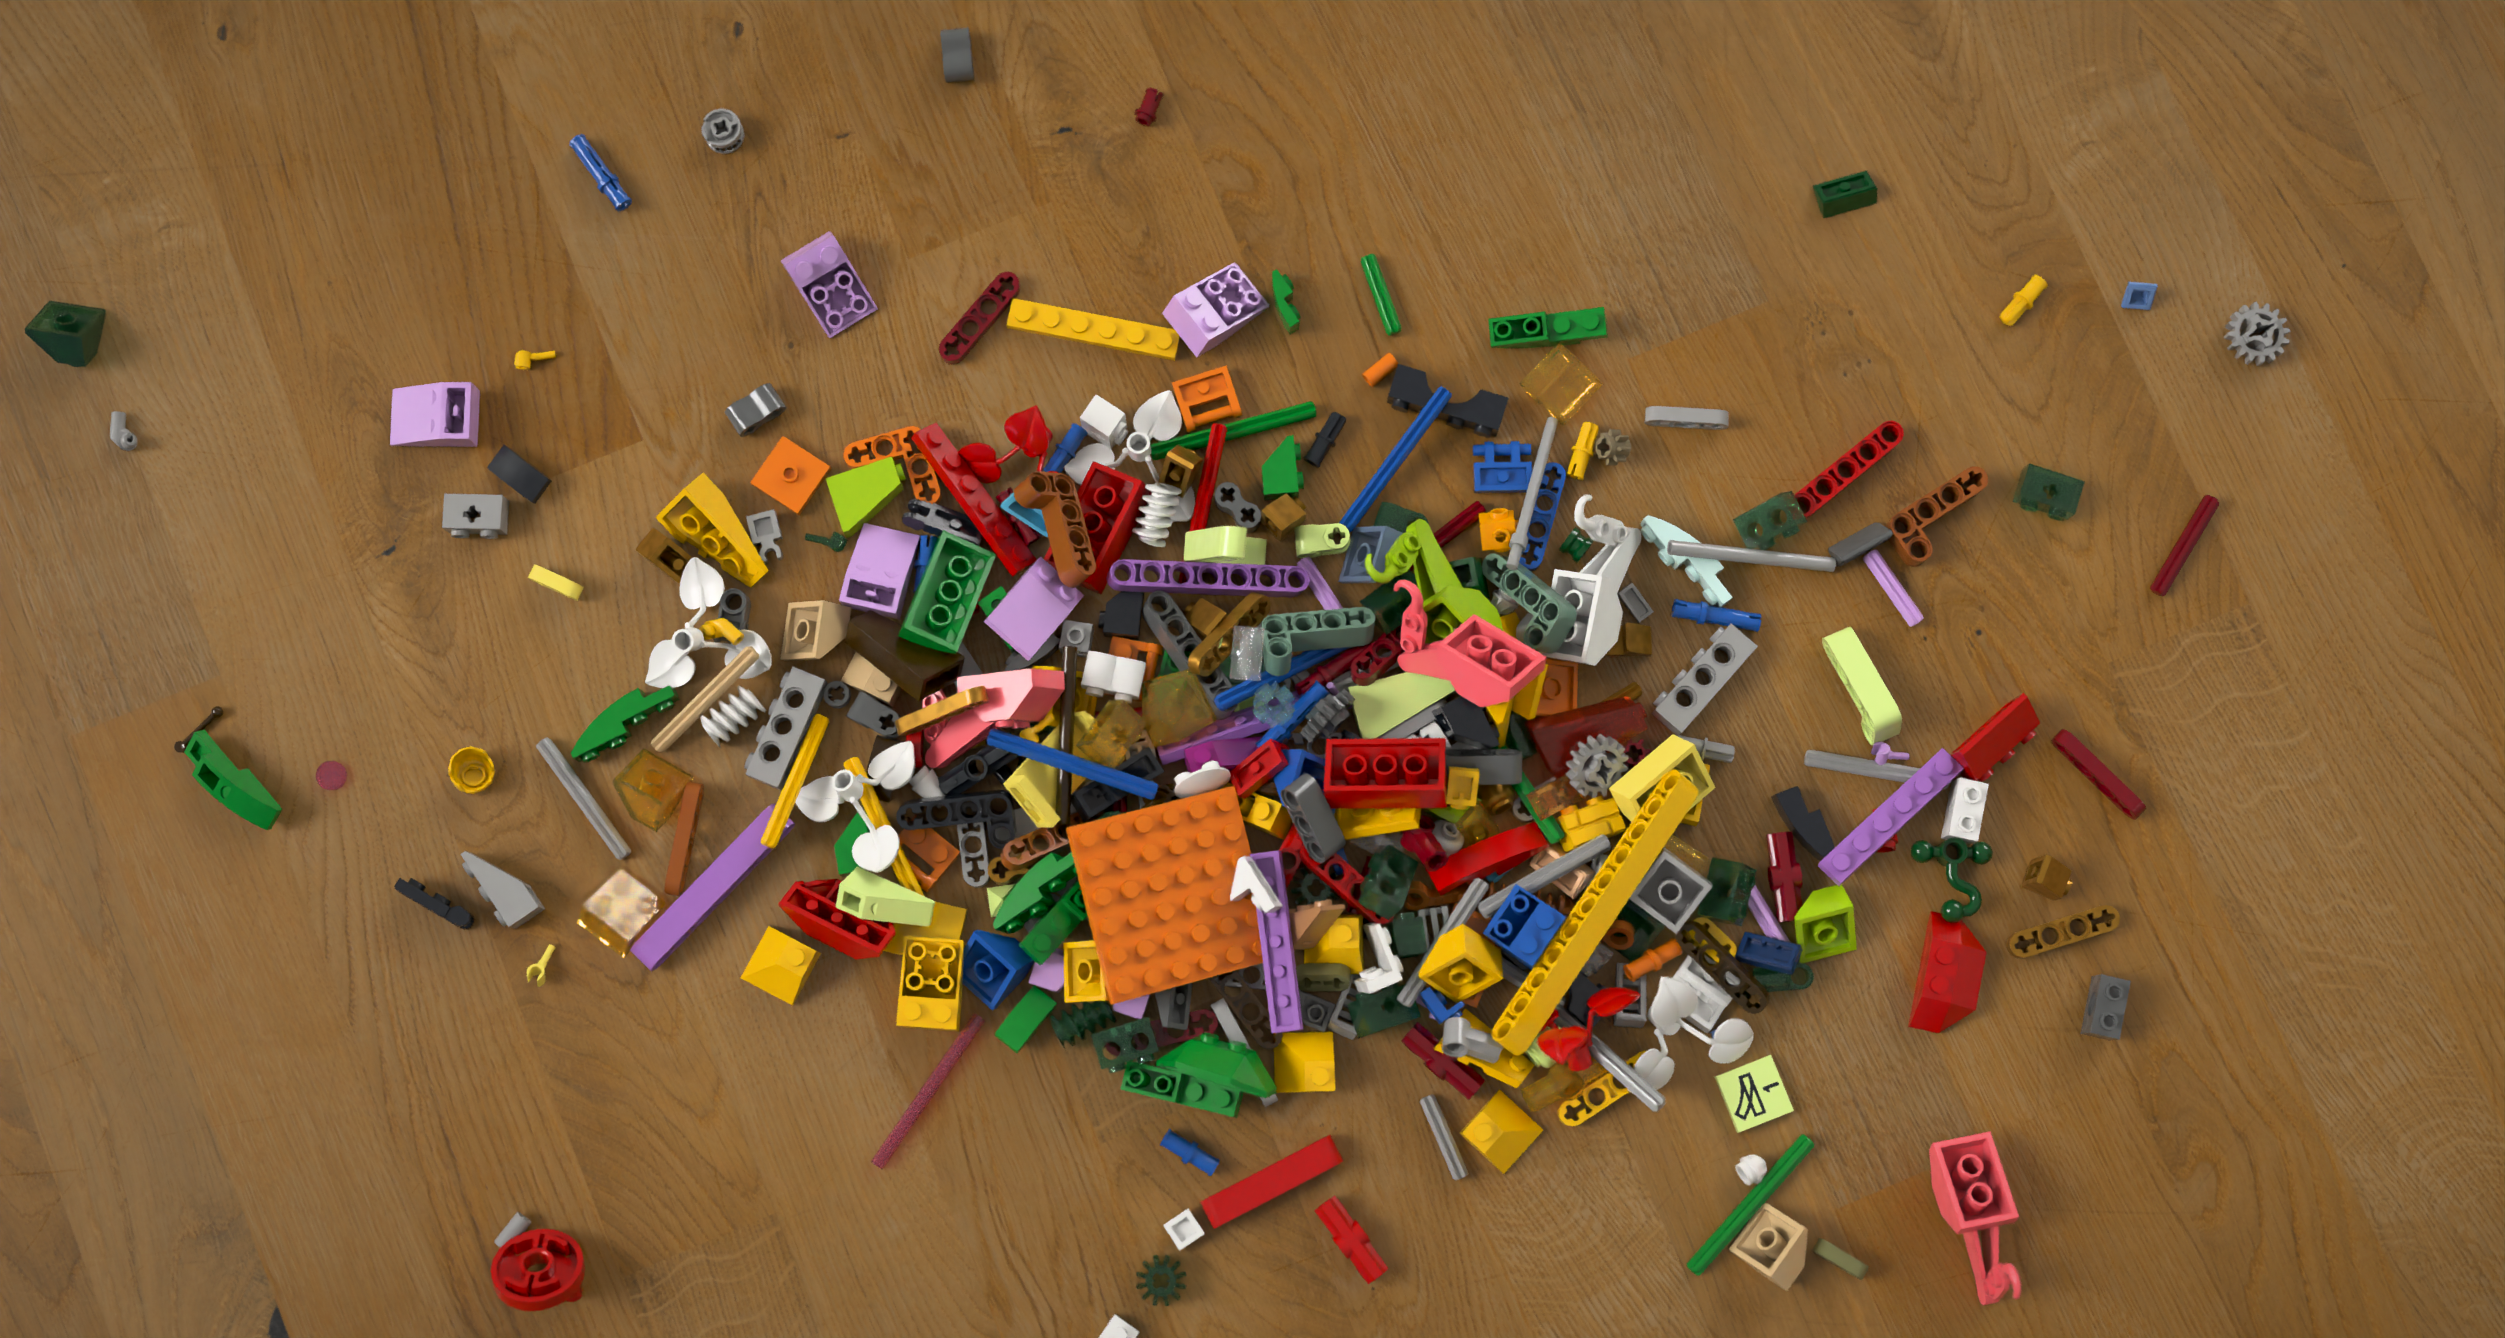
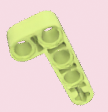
M1847 627L1822 638L1823 647L1828 658L1862 715L1861 727L1869 744L1873 746L1875 742H1883L1899 735L1902 724L1900 710L1851 627Z

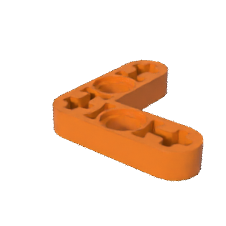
M908 426L853 442L845 448L843 453L844 460L851 469L891 456L893 460L904 458L915 498L931 504H939L942 494L935 470L925 456L920 453L919 448V453L914 454L910 443H905V441L909 440L910 434H915V432L921 430L918 427ZM882 441H889L893 445L892 452L885 456L877 453L878 444ZM871 445V450L875 456V459L871 460L869 454L863 455L859 463L849 458L854 456V450H859L860 454L869 452L866 447ZM918 460H924L928 463V470L921 475L915 474L912 470L913 464ZM927 480L930 490L936 491L932 495V500L927 501L925 497L920 498V495H923L925 491L922 482L916 485V481Z

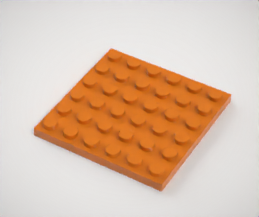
M1234 786L1066 828L1110 1004H1116L1263 963L1257 909L1251 899L1253 893L1251 892L1239 901H1230L1238 859L1252 854Z

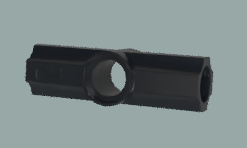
M988 745L939 777V787L944 795L962 794L983 779L992 776L997 770L1020 755ZM978 759L984 764L983 773L977 769L976 762Z

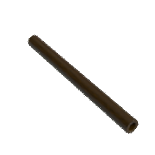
M1063 646L1062 672H1064L1065 690L1060 698L1058 750L1073 755L1077 647ZM1057 769L1056 814L1061 819L1057 824H1070L1072 773Z

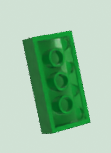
M943 530L934 546L898 636L931 649L956 654L996 554Z

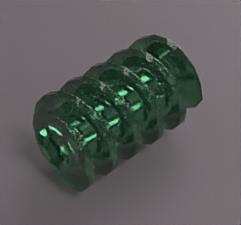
M1107 1000L1093 1001L1092 1003L1082 1002V1009L1073 1003L1071 1004V1015L1064 1009L1060 1011V1021L1055 1016H1050L1051 1025L1064 1049L1065 1041L1071 1046L1076 1045L1075 1035L1083 1041L1086 1040V1029L1095 1035L1097 1033L1096 1024L1106 1029V1018H1109L1113 1023L1118 1022Z

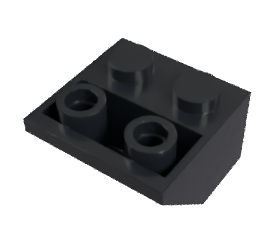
M1460 696L1432 711L1446 738L1479 749H1489L1499 745L1497 740L1500 737L1498 729L1492 721L1488 722L1483 713L1486 711V707H1479Z

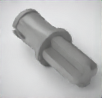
M1678 735V737L1695 745L1702 761H1704V758L1727 763L1733 761L1734 746L1711 742L1706 737L1704 740Z

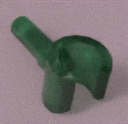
M835 531L830 539L808 533L805 535V540L826 545L836 552H841L848 542L843 535Z

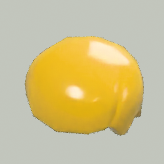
M469 746L459 749L451 757L448 773L452 783L459 791L466 794H477L485 791L493 783L495 769L493 761L486 751Z

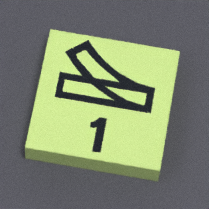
M1771 1055L1715 1076L1737 1133L1794 1111Z

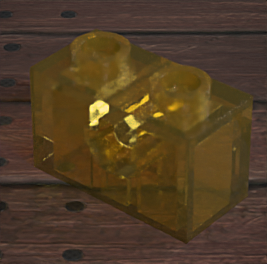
M1109 700L1076 746L1093 762L1115 768L1124 761L1125 753L1129 747L1140 739L1142 730L1147 722L1125 700Z

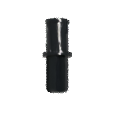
M1337 412L1331 413L1320 433L1316 432V439L1304 456L1306 462L1317 468L1321 466L1320 464L1329 449L1336 445L1334 441L1346 423L1344 416Z

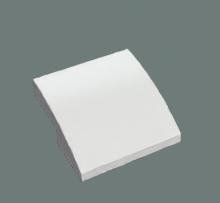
M1688 954L1672 978L1684 982L1696 992L1698 998L1696 1009L1691 1015L1684 1018L1705 1033H1708L1713 1028L1724 1008L1730 1003L1732 997ZM1704 955L1709 963L1716 964V962ZM1729 971L1726 972V980L1730 984L1738 985L1741 983V979Z

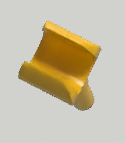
M518 351L515 355L514 365L516 369L529 370L531 361L556 358L555 351L542 353Z
M1050 713L1034 727L1022 730L1020 737L1040 743L1037 733L1041 732L1055 719L1054 715Z

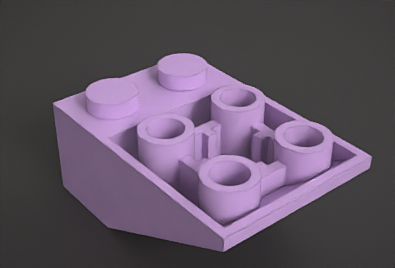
M830 231L781 260L829 338L878 309Z
M1234 262L1174 295L1162 314L1194 355L1198 357L1218 346L1265 311L1270 305Z
M438 382L393 389L390 446L477 447L480 390L472 382Z
M864 523L845 574L839 602L843 606L851 607V609L864 612L872 610L882 616L900 620L920 535Z

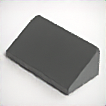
M1875 522L1829 547L1828 552L1832 558L1836 559V566L1841 567L1888 541L1893 533L1887 527Z

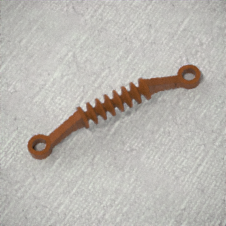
M1409 881L1401 888L1400 902L1405 908L1416 911L1433 905L1455 903L1461 900L1470 885L1468 882L1463 883L1441 896L1437 889L1430 890L1422 882ZM1491 881L1488 890L1481 900L1506 888V884L1502 883L1500 889L1495 891L1494 881ZM1537 890L1534 895L1566 916V919L1576 905L1573 902L1571 903L1562 894L1557 902H1553L1551 892L1548 893L1545 900H1542L1540 890ZM1417 893L1422 897L1412 898L1408 894ZM1615 920L1602 940L1611 948L1618 950L1627 949L1634 943L1635 929L1627 921ZM1621 932L1624 933L1626 936L1616 937L1613 934Z

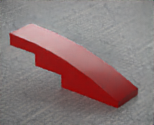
M1532 822L1499 833L1449 855L1445 866L1437 871L1427 872L1442 896L1465 882L1471 885L1475 878L1483 879L1495 871L1499 876L1550 846L1536 822Z

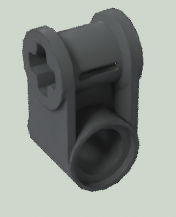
M730 588L726 590L720 599L717 619L725 618L738 630H748L751 609L750 598L739 589ZM735 596H741V607L737 610H731L729 607L730 600ZM725 637L715 638L714 642L728 640Z
M860 691L846 717L867 729L870 728L884 737L892 739L899 737L896 725L893 728H887L884 722L886 719L894 722L901 718V716L883 705L879 700Z

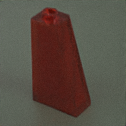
M1628 696L1531 719L1524 723L1547 771L1556 780L1565 776L1566 772L1571 770L1566 765L1567 761H1572L1574 758L1570 752H1577L1580 749L1578 742H1582L1584 745L1587 744L1588 736H1592L1595 740L1599 734L1604 735L1606 738L1611 736L1618 743L1622 744L1648 729L1644 720L1647 718L1645 709L1640 702L1635 703Z

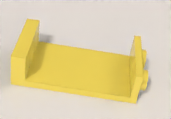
M1085 711L1075 712L1073 755L1098 764L1104 759H1116L1119 754L1114 749L1112 740L1104 735L1096 726L1097 722L1094 717ZM1059 724L1043 740L1042 745L1058 750ZM1027 758L1003 785L1038 828L1054 827L1061 820L1056 814L1058 768ZM1072 773L1071 794L1086 779L1085 777Z

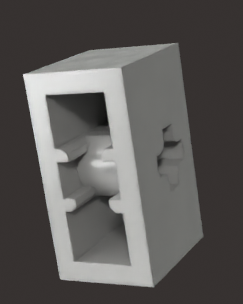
M444 494L442 528L454 538H469V534H480L481 538L497 539L498 535H507L509 500L503 495ZM477 512L481 514V517H476ZM471 517H476L474 522L471 520Z

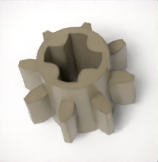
M1610 429L1609 433H1600L1601 437L1597 440L1595 447L1598 459H1606V465H1617L1618 462H1626V457L1631 452L1629 436L1621 435V430Z

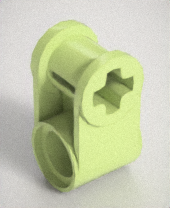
M1340 523L1310 524L1294 528L1296 555L1298 558L1341 554L1347 551L1350 545L1349 530ZM1335 533H1340L1342 538L1340 544H1335L1334 540H1332Z

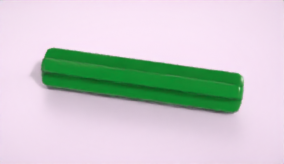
M1368 254L1361 258V264L1388 336L1395 335L1401 332L1402 327L1377 258L1374 254Z

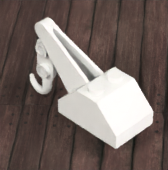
M1584 495L1575 506L1574 516L1576 524L1585 530L1593 541L1606 545L1579 573L1554 570L1551 588L1576 608L1577 618L1556 652L1548 654L1539 651V653L1547 658L1596 666L1618 641L1623 610L1617 593L1632 557L1641 542V532L1638 528L1625 527L1622 521L1604 515H1594L1588 519L1585 518L1584 506L1587 501L1592 500V495Z

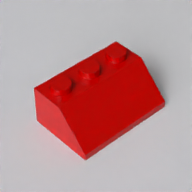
M2022 693L2008 701L1950 754L1964 768L1960 773L1964 779L1978 780L1983 783L1994 773L1992 767L1998 761L2002 764L2005 763L2016 753L2013 748L2019 742L2024 745L2037 734L2034 729L2040 724V721L2028 697Z

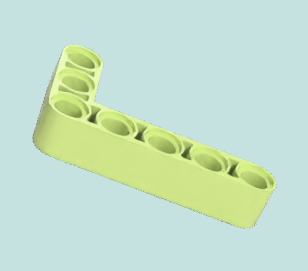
M1218 526L1185 532L1183 562L1265 565L1267 539L1246 537L1247 528L1236 526Z

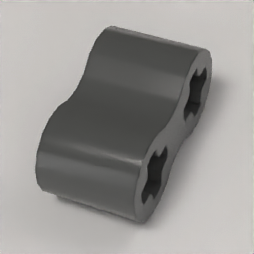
M969 27L940 30L945 82L974 80Z
M766 383L756 388L748 396L731 404L725 410V414L739 436L745 437L756 431L766 422L780 416L786 410V406L772 384Z
M1225 482L1220 484L1215 491V504L1218 510L1231 515L1235 520L1236 527L1247 528V534L1257 531L1261 524V512L1258 506L1244 500L1240 489L1234 483ZM1225 493L1227 496L1233 494V502L1229 500L1223 502L1222 494ZM1244 513L1247 516L1253 514L1252 523L1248 520L1245 523L1243 522Z

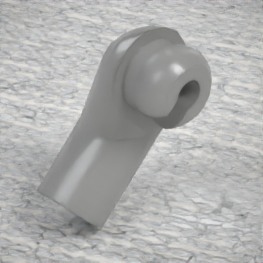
M111 412L110 439L122 450L131 451L135 449L138 441L136 435L125 428L126 413Z

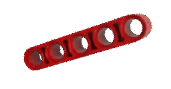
M1892 420L1878 426L1789 500L1785 507L1787 518L1795 523H1802L1810 518L1890 453L1903 439L1904 431L1902 426ZM1882 431L1892 433L1894 442L1884 440ZM1860 449H1868L1872 454V459H1864L1860 455ZM1839 466L1849 469V478L1842 477L1839 474ZM1816 484L1825 485L1828 488L1829 494L1826 496L1820 495L1816 490ZM1794 502L1804 503L1807 512L1803 514L1798 513L1794 508Z
M1328 1135L1200 1201L1213 1229L1329 1170L1344 1160L1331 1135Z

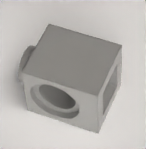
M1063 620L1059 645L1061 654L1063 646L1077 647V656L1087 658L1088 651H1091L1093 624Z

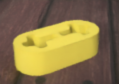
M535 564L528 576L532 581L578 601L584 589L583 586Z

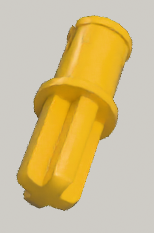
M2033 275L2020 292L2014 293V299L1999 316L2001 321L2008 326H2013L2027 309L2030 310L2033 307V302L2048 287L2047 282L2042 277Z
M1584 422L1582 424L1576 446H1572L1571 449L1573 455L1566 471L1568 477L1573 479L1578 477V480H1584L1589 459L1594 456L1592 449L1599 431L1598 425L1591 422Z

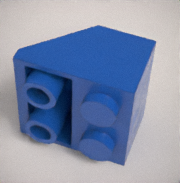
M1515 884L1484 930L1483 935L1508 955L1532 970L1565 922L1566 916Z

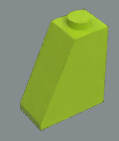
M892 456L825 478L846 538L853 536L863 527L864 523L869 522L904 490L901 482L906 480L901 463L895 464Z

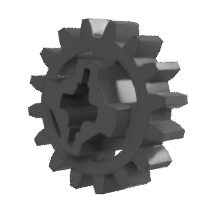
M1346 689L1340 691L1336 696H1332L1329 693L1305 716L1308 724L1302 729L1300 734L1309 743L1316 741L1322 735L1326 739L1337 731L1351 715L1347 710L1353 704L1355 698Z

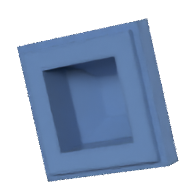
M2128 282L2121 307L2150 310L2158 287L2157 284Z

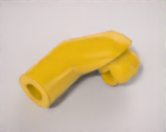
M725 618L706 621L699 628L704 636V640L725 637L736 646L744 638V634Z

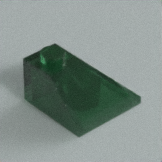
M49 300L25 327V334L57 363L68 364L72 367H86L98 352L106 310Z

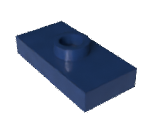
M1745 931L1735 958L1741 963L1793 975L1803 950L1799 944Z

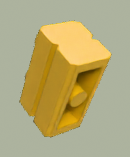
M1598 796L1586 801L1587 807L1578 809L1575 804L1560 810L1561 816L1555 818V820L1565 833V837L1560 842L1566 853L1601 834L1610 838L1626 831L1614 798L1604 800L1603 796Z

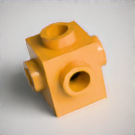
M1496 508L1488 513H1478L1482 551H1509L1511 549L1509 547L1511 535L1516 532L1519 521L1514 519L1513 510Z

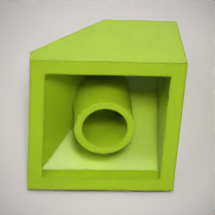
M1834 885L1813 891L1794 917L1796 942L1801 945L1803 950L1799 958L1800 964L1857 950L1854 906L1843 885Z

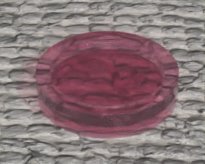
M336 761L324 762L316 772L318 784L326 790L341 788L347 779L345 767Z

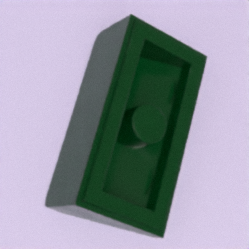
M1867 170L1813 185V191L1823 218L1874 205L1877 202V187Z

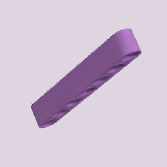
M1130 559L1114 562L1106 577L1108 585L1116 591H1164L1167 593L1247 596L1251 592H1256L1267 597L1289 598L1300 595L1310 582L1308 572L1299 566ZM1117 569L1124 570L1128 574V580L1119 581L1115 577L1114 571ZM1144 571H1153L1157 575V581L1153 583L1148 582L1144 578ZM1173 572L1183 573L1186 577V583H1177L1173 579ZM1207 572L1213 575L1215 583L1212 585L1206 584L1202 580V573ZM1231 574H1239L1243 578V585L1237 586L1233 584L1230 577ZM1260 575L1270 577L1272 586H1263L1259 580ZM1288 576L1297 577L1301 584L1300 588L1292 587L1288 582Z
M774 803L769 805L631 947L630 951L650 971L657 969L773 850L762 845L761 838L776 806ZM788 818L778 844L795 826V823L790 818Z

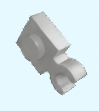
M773 509L746 516L753 545L758 546L762 544L759 555L764 564L768 563L766 555L769 551H775L777 558L782 560L783 552L775 544V541L783 539L776 511Z

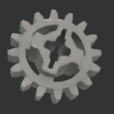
M2254 302L2250 305V308L2247 305H2243L2239 312L2236 311L2230 316L2232 321H2229L2225 328L2231 332L2227 333L2224 339L2232 341V344L2227 349L2237 350L2236 359L2244 356L2245 364L2247 365L2255 359L2256 365L2260 366L2265 360L2270 363L2276 359L2275 356H2280L2284 352L2282 347L2289 344V340L2284 338V336L2290 332V329L2283 328L2282 326L2287 321L2286 318L2278 319L2279 309L2270 312L2269 304L2267 303L2259 309L2258 303ZM2262 331H2265V332H2264L2263 334H2261V335H2257V336L2254 335V336H2252V337H2249V336H2250L2251 334H2253V333H2257V332L2260 333V332H2262Z
M1599 734L1596 740L1592 736H1588L1587 744L1584 745L1582 742H1578L1580 749L1577 752H1570L1574 758L1572 761L1566 762V765L1571 769L1566 772V776L1571 780L1569 784L1583 796L1588 794L1592 798H1596L1598 792L1606 796L1607 789L1622 778L1621 772L1628 770V767L1623 762L1629 758L1623 753L1625 748L1611 736L1606 738L1604 735Z

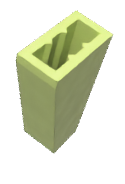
M1411 672L1378 679L1368 686L1355 685L1348 687V692L1355 698L1352 704V711L1361 739H1376L1444 698L1447 699L1456 693L1449 680Z

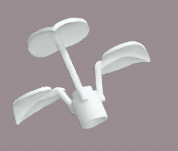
M1169 390L1153 396L1137 410L1133 419L1136 432L1128 437L1127 448L1122 449V454L1117 461L1114 462V453L1106 445L1099 443L1090 444L1078 451L1076 457L1064 466L1069 477L1081 485L1093 461L1115 470L1114 467L1120 466L1126 456L1129 455L1134 461H1145L1155 482L1158 483L1159 476L1150 457V441L1152 437L1159 442L1170 440L1176 437L1182 426L1181 413L1172 392ZM1191 486L1183 498L1176 495L1179 498L1178 505L1172 506L1176 512L1174 516L1169 517L1173 522H1186L1192 518L1195 497Z
M697 557L691 558L683 571L680 581V597L686 608H700V610L690 622L685 623V629L677 630L673 634L672 640L661 641L654 647L645 683L650 686L664 688L671 685L674 688L688 683L695 673L696 665L693 659L687 655L689 652L699 650L701 647L729 649L725 655L726 666L745 647H753L759 653V659L739 677L741 679L754 678L770 670L772 660L769 647L764 639L754 631L739 630L744 634V638L738 645L734 646L732 643L706 642L702 632L693 627L706 612V606H715L720 602L725 590L724 581L717 570Z
M911 741L902 742L878 754L871 761L868 768V773L873 780L864 778L861 774L855 777L851 771L841 770L834 776L821 777L802 787L796 799V804L801 812L815 822H826L833 819L838 814L839 804L844 803V800L854 805L870 830V833L860 835L852 847L853 858L863 869L877 873L889 867L898 854L900 841L897 832L890 825H883L875 830L874 825L858 803V800L863 795L862 783L873 786L881 783L887 790H895L907 784L915 770L913 743Z
M1661 977L1657 995L1647 1013L1649 1021L1656 1027L1654 1034L1658 1037L1661 1052L1654 1048L1647 1050L1637 1060L1633 1070L1657 1090L1670 1080L1674 1072V1061L1666 1056L1668 1049L1663 1037L1664 1034L1673 1035L1678 1032L1681 1026L1707 1044L1712 1045L1709 1057L1717 1063L1725 1064L1737 1060L1748 1050L1754 1038L1752 1029L1744 1020L1734 1018L1726 1020L1716 1029L1714 1039L1705 1036L1681 1019L1688 1017L1696 1009L1698 1001L1696 992L1682 981Z

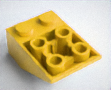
M904 936L896 1026L900 1028L959 1032L962 1005L964 940Z

